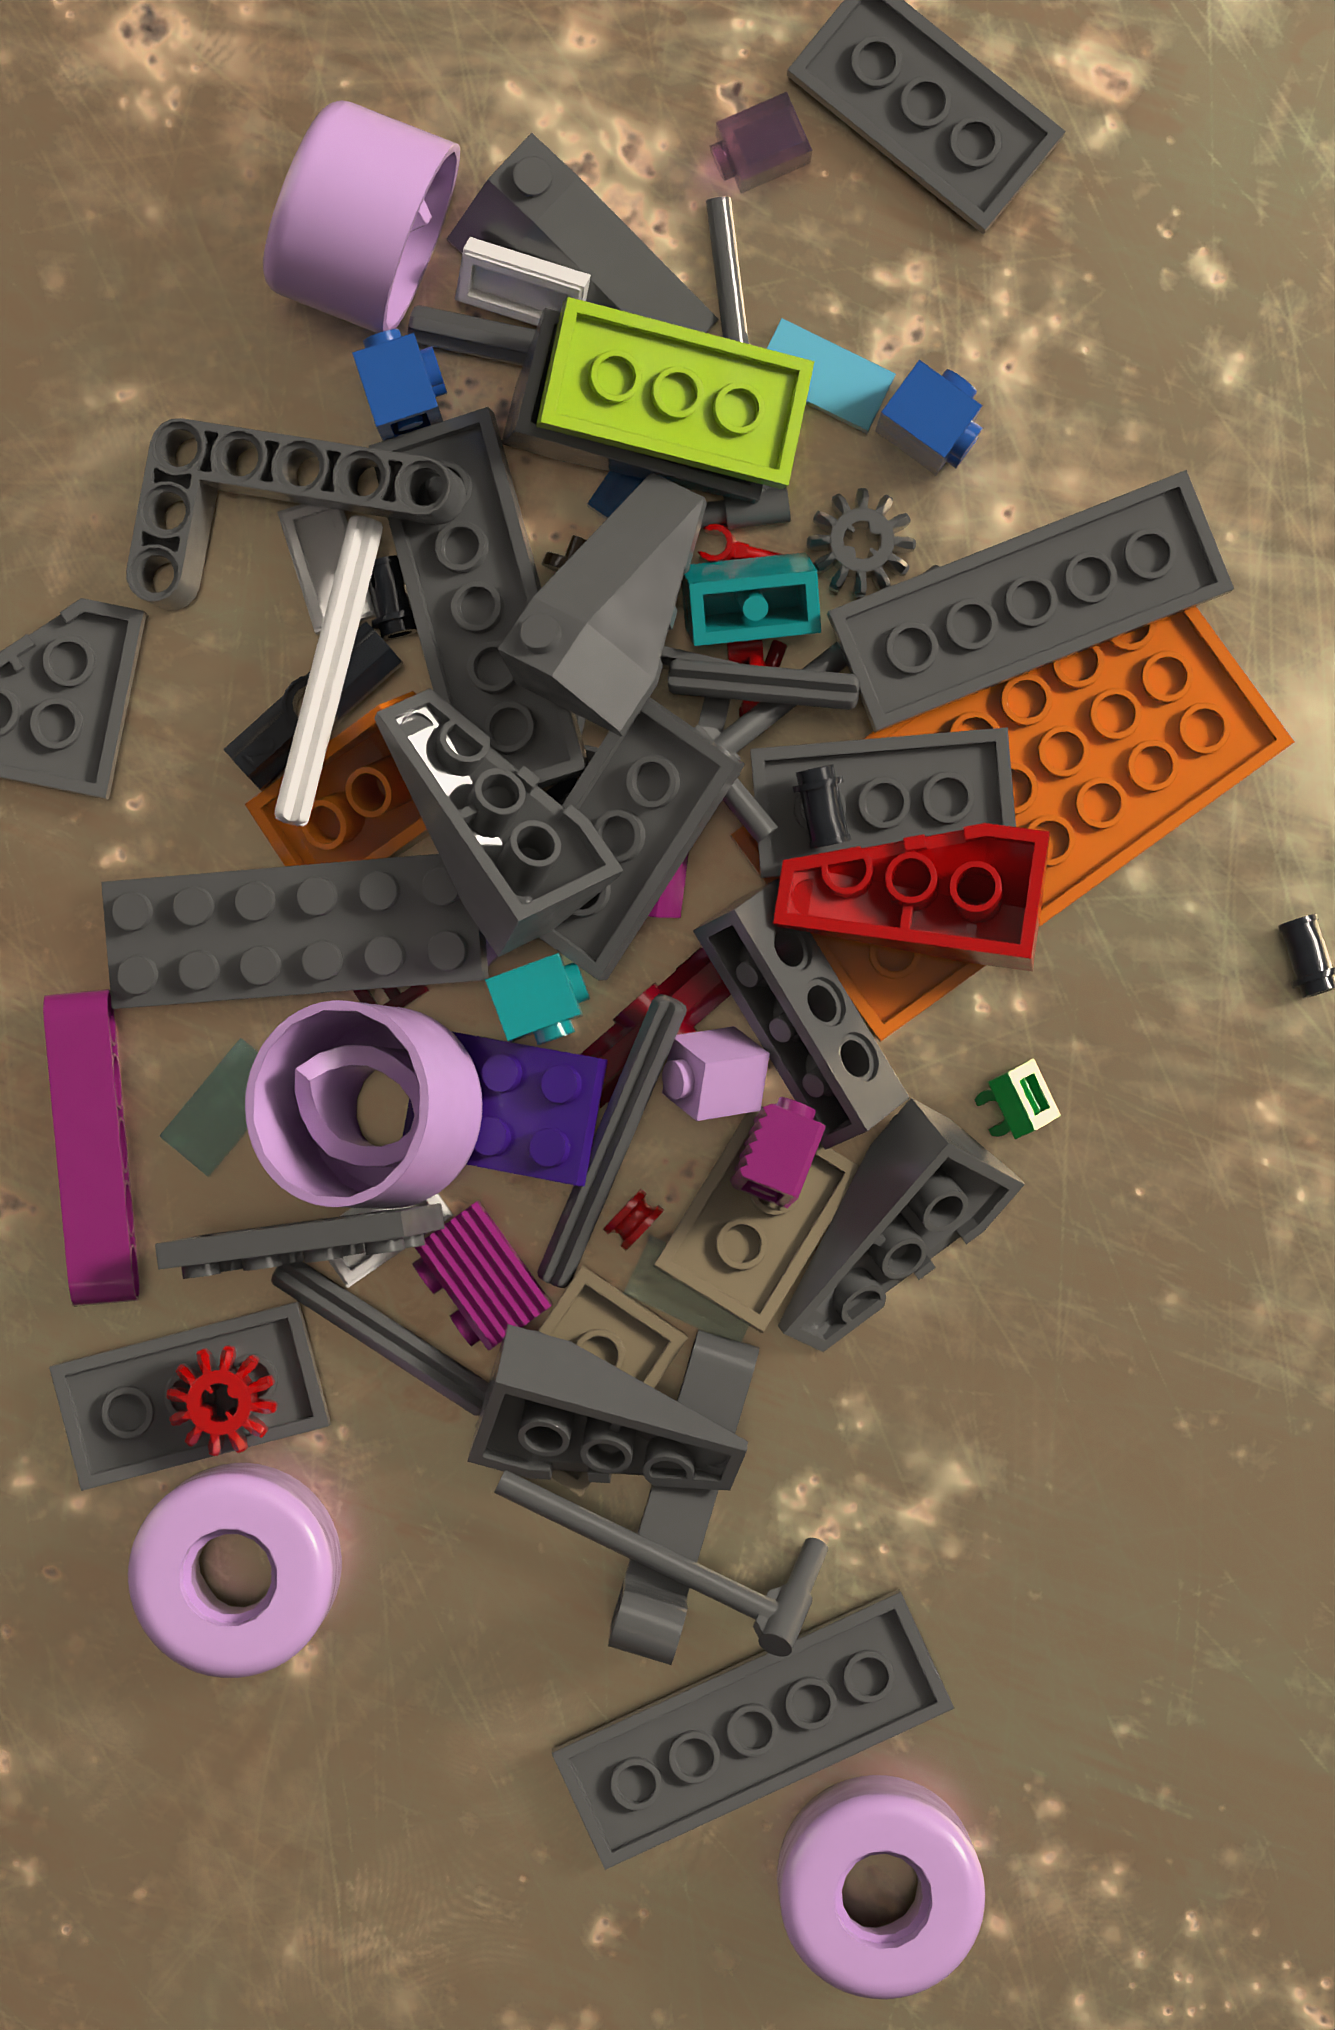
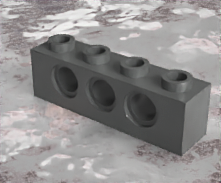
M776 879L735 900L694 929L693 932L761 1045L770 1053V1060L795 1101L815 1109L816 1113L813 1120L826 1125L820 1141L826 1150L869 1131L910 1097L810 932L774 926L773 920L780 882L779 879Z

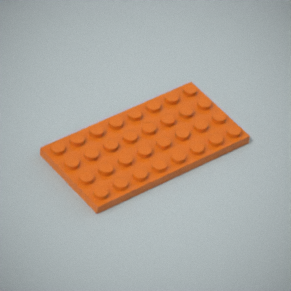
M1196 606L877 733L873 731L863 738L874 739L1008 727L1016 827L1050 831L1039 927L1294 743L1292 737ZM742 826L730 836L761 878L758 843L746 828ZM780 877L761 878L765 884L776 879L780 881ZM811 933L860 1016L879 1042L986 966Z

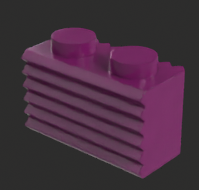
M780 1097L777 1104H769L763 1107L753 1119L754 1125L748 1132L750 1137L745 1141V1149L739 1155L740 1162L734 1167L736 1173L730 1179L733 1188L788 1209L799 1198L826 1125L813 1120L816 1110L785 1097Z
M479 1200L444 1224L445 1229L436 1230L426 1237L425 1245L414 1247L421 1257L412 1263L413 1267L434 1295L443 1288L458 1308L449 1316L471 1347L481 1340L487 1350H491L502 1342L508 1324L522 1328L552 1306L549 1297L537 1283Z

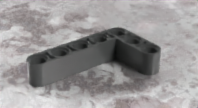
M184 418L170 419L162 423L154 431L150 441L126 568V580L131 591L137 597L160 608L179 610L188 606L194 600L200 588L218 490L424 524L442 525L454 520L462 512L466 502V489L462 480L453 471L439 461L429 457ZM195 438L197 441L195 458L189 464L179 467L176 462V453L179 446L184 441ZM256 448L258 451V462L255 469L245 476H238L236 463L239 456L247 449ZM317 457L319 461L317 477L312 483L306 486H299L297 482L299 466L305 460ZM371 467H379L381 481L378 488L367 496H360L357 491V482L360 475ZM441 477L443 491L440 498L429 506H421L418 500V492L421 485L427 479ZM177 501H184L186 514L183 521L177 527L167 530L165 525L167 509ZM171 563L174 569L172 583L166 590L156 593L153 587L155 572L160 566Z
M698 1329L677 1402L735 1434L760 1348ZM651 1485L637 1534L697 1562L718 1490ZM629 1559L609 1629L608 1647L671 1665L687 1614L689 1587Z

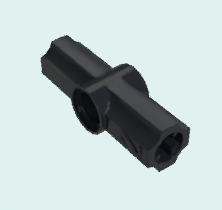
M366 621L358 628L331 732L336 730L344 716L403 664V661ZM310 672L291 682L279 700L223 749L261 791L285 771L299 717L297 713L298 700L305 693Z

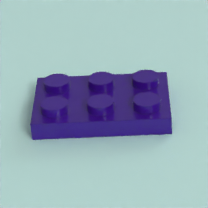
M452 1032L469 1053L475 1065L482 1092L480 1132L474 1150L466 1165L585 1187L608 1060ZM410 1098L403 1136L410 1131L414 1119Z

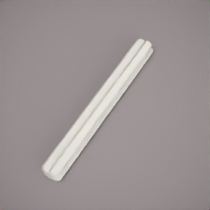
M352 516L348 522L275 807V818L291 825L305 826L309 822L382 535V523L365 516Z

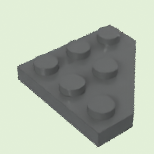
M80 598L62 610L59 616L30 635L26 634L0 651V778L109 800L147 614L145 611Z

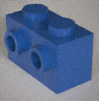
M391 329L367 337L363 340L365 349L352 352L382 441L443 421L435 397L447 394V390L432 346L420 350L414 333L401 336L399 329Z
M919 360L881 411L875 432L937 476L946 462L957 469L978 440V435L983 428L975 423L983 405L973 399L977 394V390L963 377L949 369H946L941 376Z

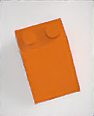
M414 691L379 704L329 741L309 822L305 826L287 824L275 818V807L283 776L245 803V806L285 866L398 857L430 835L374 719L378 711L416 695Z

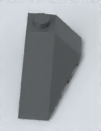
M431 688L376 713L374 719L453 885L464 907L498 957L551 932L622 874V867L585 815L571 804L567 809L561 806L537 786L540 781L539 777L525 766L518 770L490 747V737Z
M508 1324L493 1366L467 1462L500 1471L507 1470L515 1475L529 1479L551 1480L553 1470L588 1472L589 1482L610 1483L612 1474L643 1475L653 1486L730 1491L747 1452L748 1441L571 1341Z

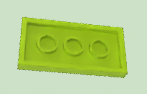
M567 297L562 303L536 427L784 489L789 485L815 361Z

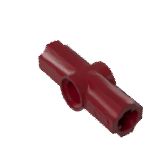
M700 947L679 965L676 971L660 985L655 982L613 1019L615 1024L580 1054L608 1060L599 1108H602L610 1101L650 1004L658 994L670 996L686 1005L687 1012L677 1035L696 1032L695 1026L731 995L703 947Z

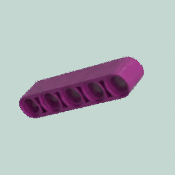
M110 990L45 995L43 1001L44 1029L67 1276L72 1305L78 1307L138 1301L140 1293L139 1268L115 1012L111 1006Z

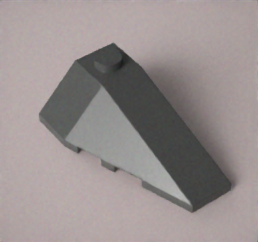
M533 133L488 178L447 237V241L461 254L468 239L473 237L590 274L586 301L705 333H708L719 321L704 303L595 192Z
M548 308L543 310L516 382L502 439L503 445L567 463L645 479L652 472L684 488L753 503L760 501L763 484L536 427L561 313Z
M651 472L533 596L498 648L516 684L623 738L658 685L663 667L660 658L668 630H673L678 612L675 603L683 574L687 573L690 568L707 505L705 497Z
M911 1098L870 1145L778 1327L783 1334L822 1352L826 1351L882 1309L886 1302V1292L912 1273H914L918 1280L923 1278L936 1268L930 1259L961 1237L967 1245L983 1233L1025 1185L1024 1182L950 1118Z

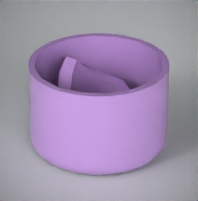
M340 100L332 102L323 108L311 123L299 145L273 212L263 256L264 277L270 289L281 296L376 333L396 329L418 290L443 227L458 174L460 146L455 142L349 101Z
M333 1000L310 1005L292 1014L279 1024L263 1043L254 1060L247 1082L245 1095L246 1124L252 1147L263 1168L281 1188L305 1202L325 1207L397 1209L418 1204L438 1194L465 1167L474 1150L480 1132L482 1092L479 1077L469 1053L459 1039L437 1020L421 1012L406 1008ZM375 1070L384 1073L402 1087L411 1099L414 1111V1119L410 1131L399 1141L381 1147L374 1146L365 1139L356 1117L357 1097L364 1081Z
M230 1463L211 1467L186 1479L154 1506L140 1526L132 1545L128 1565V1586L132 1606L140 1625L150 1640L162 1653L179 1665L196 1673L219 1678H242L261 1674L280 1666L295 1656L311 1640L330 1611L340 1584L342 1570L340 1542L334 1523L324 1505L308 1487L291 1475L276 1468L254 1463ZM224 1534H239L254 1540L266 1552L271 1565V1584L263 1599L244 1608L229 1606L216 1598L202 1577L199 1566L200 1554L204 1545L209 1540Z
M887 1775L860 1776L837 1783L819 1793L802 1808L788 1828L780 1849L777 1865V1885L781 1915L789 1940L799 1957L813 1973L841 1991L870 1999H895L917 1994L938 1984L949 1976L960 1965L974 1945L980 1931L985 1909V1884L981 1865L968 1832L959 1817L944 1800L924 1786L903 1778ZM888 1854L901 1858L917 1874L918 1886L913 1904L903 1917L893 1923L878 1928L859 1925L849 1917L843 1906L842 1888L846 1875L857 1862L871 1855Z

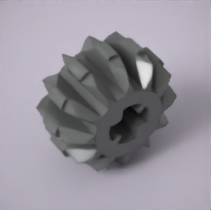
M859 488L857 490L855 498L856 509L852 510L841 494L834 495L831 503L839 519L837 520L822 511H817L813 517V522L817 527L830 535L815 534L807 538L808 549L828 551V554L818 558L813 563L817 569V574L824 573L832 567L838 570L832 577L829 589L836 593L843 587L846 577L855 579L853 593L856 599L866 595V578L871 577L879 591L891 586L890 580L883 568L896 575L905 576L909 570V565L893 553L912 552L916 547L915 539L894 536L895 533L909 525L911 521L907 513L899 514L888 521L885 515L891 508L893 498L889 495H884L880 499L876 510L869 509V493L866 488ZM855 529L866 530L867 539L872 542H878L879 549L876 551L870 548L867 558H856L855 548L844 546L843 538L846 536L852 540Z

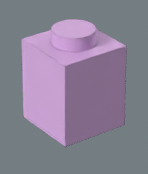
M735 1026L676 1035L662 1072V1094L696 1121L760 1111L770 1053Z

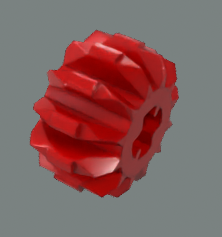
M226 1345L223 1347L219 1367H217L212 1353L207 1348L201 1349L196 1355L202 1374L185 1363L179 1365L176 1369L179 1378L191 1387L190 1389L172 1387L167 1390V1399L187 1404V1409L176 1412L169 1417L172 1426L181 1425L190 1419L196 1425L185 1438V1443L190 1447L198 1443L206 1432L210 1434L209 1454L218 1456L222 1452L225 1435L227 1434L233 1449L237 1453H241L248 1448L247 1438L242 1426L251 1434L260 1438L268 1432L266 1424L253 1415V1413L271 1414L277 1411L278 1403L276 1401L257 1398V1392L267 1390L275 1384L272 1375H266L254 1382L248 1375L258 1366L260 1361L254 1354L246 1358L239 1369L235 1368L236 1349L234 1346ZM219 1383L228 1385V1396L238 1399L237 1409L232 1407L226 1411L227 1417L218 1416L217 1406L207 1402L206 1398L207 1392L212 1394L219 1389Z

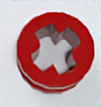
M642 1188L603 1228L608 1235L610 1233H617L621 1237L620 1246L625 1251L633 1245L664 1211L660 1205L650 1206L646 1202L647 1193Z

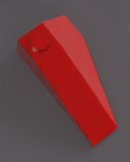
M982 823L965 826L963 830L931 836L922 834L905 837L903 841L865 848L857 846L783 860L773 924L774 926L956 961L1033 972L1042 910L1050 831Z

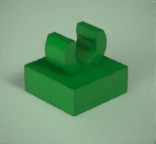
M1034 1058L989 1080L988 1084L990 1087L979 1093L974 1099L977 1106L984 1105L990 1101L998 1103L1004 1120L988 1129L993 1137L1004 1136L1012 1132L1014 1139H1018L1061 1116Z

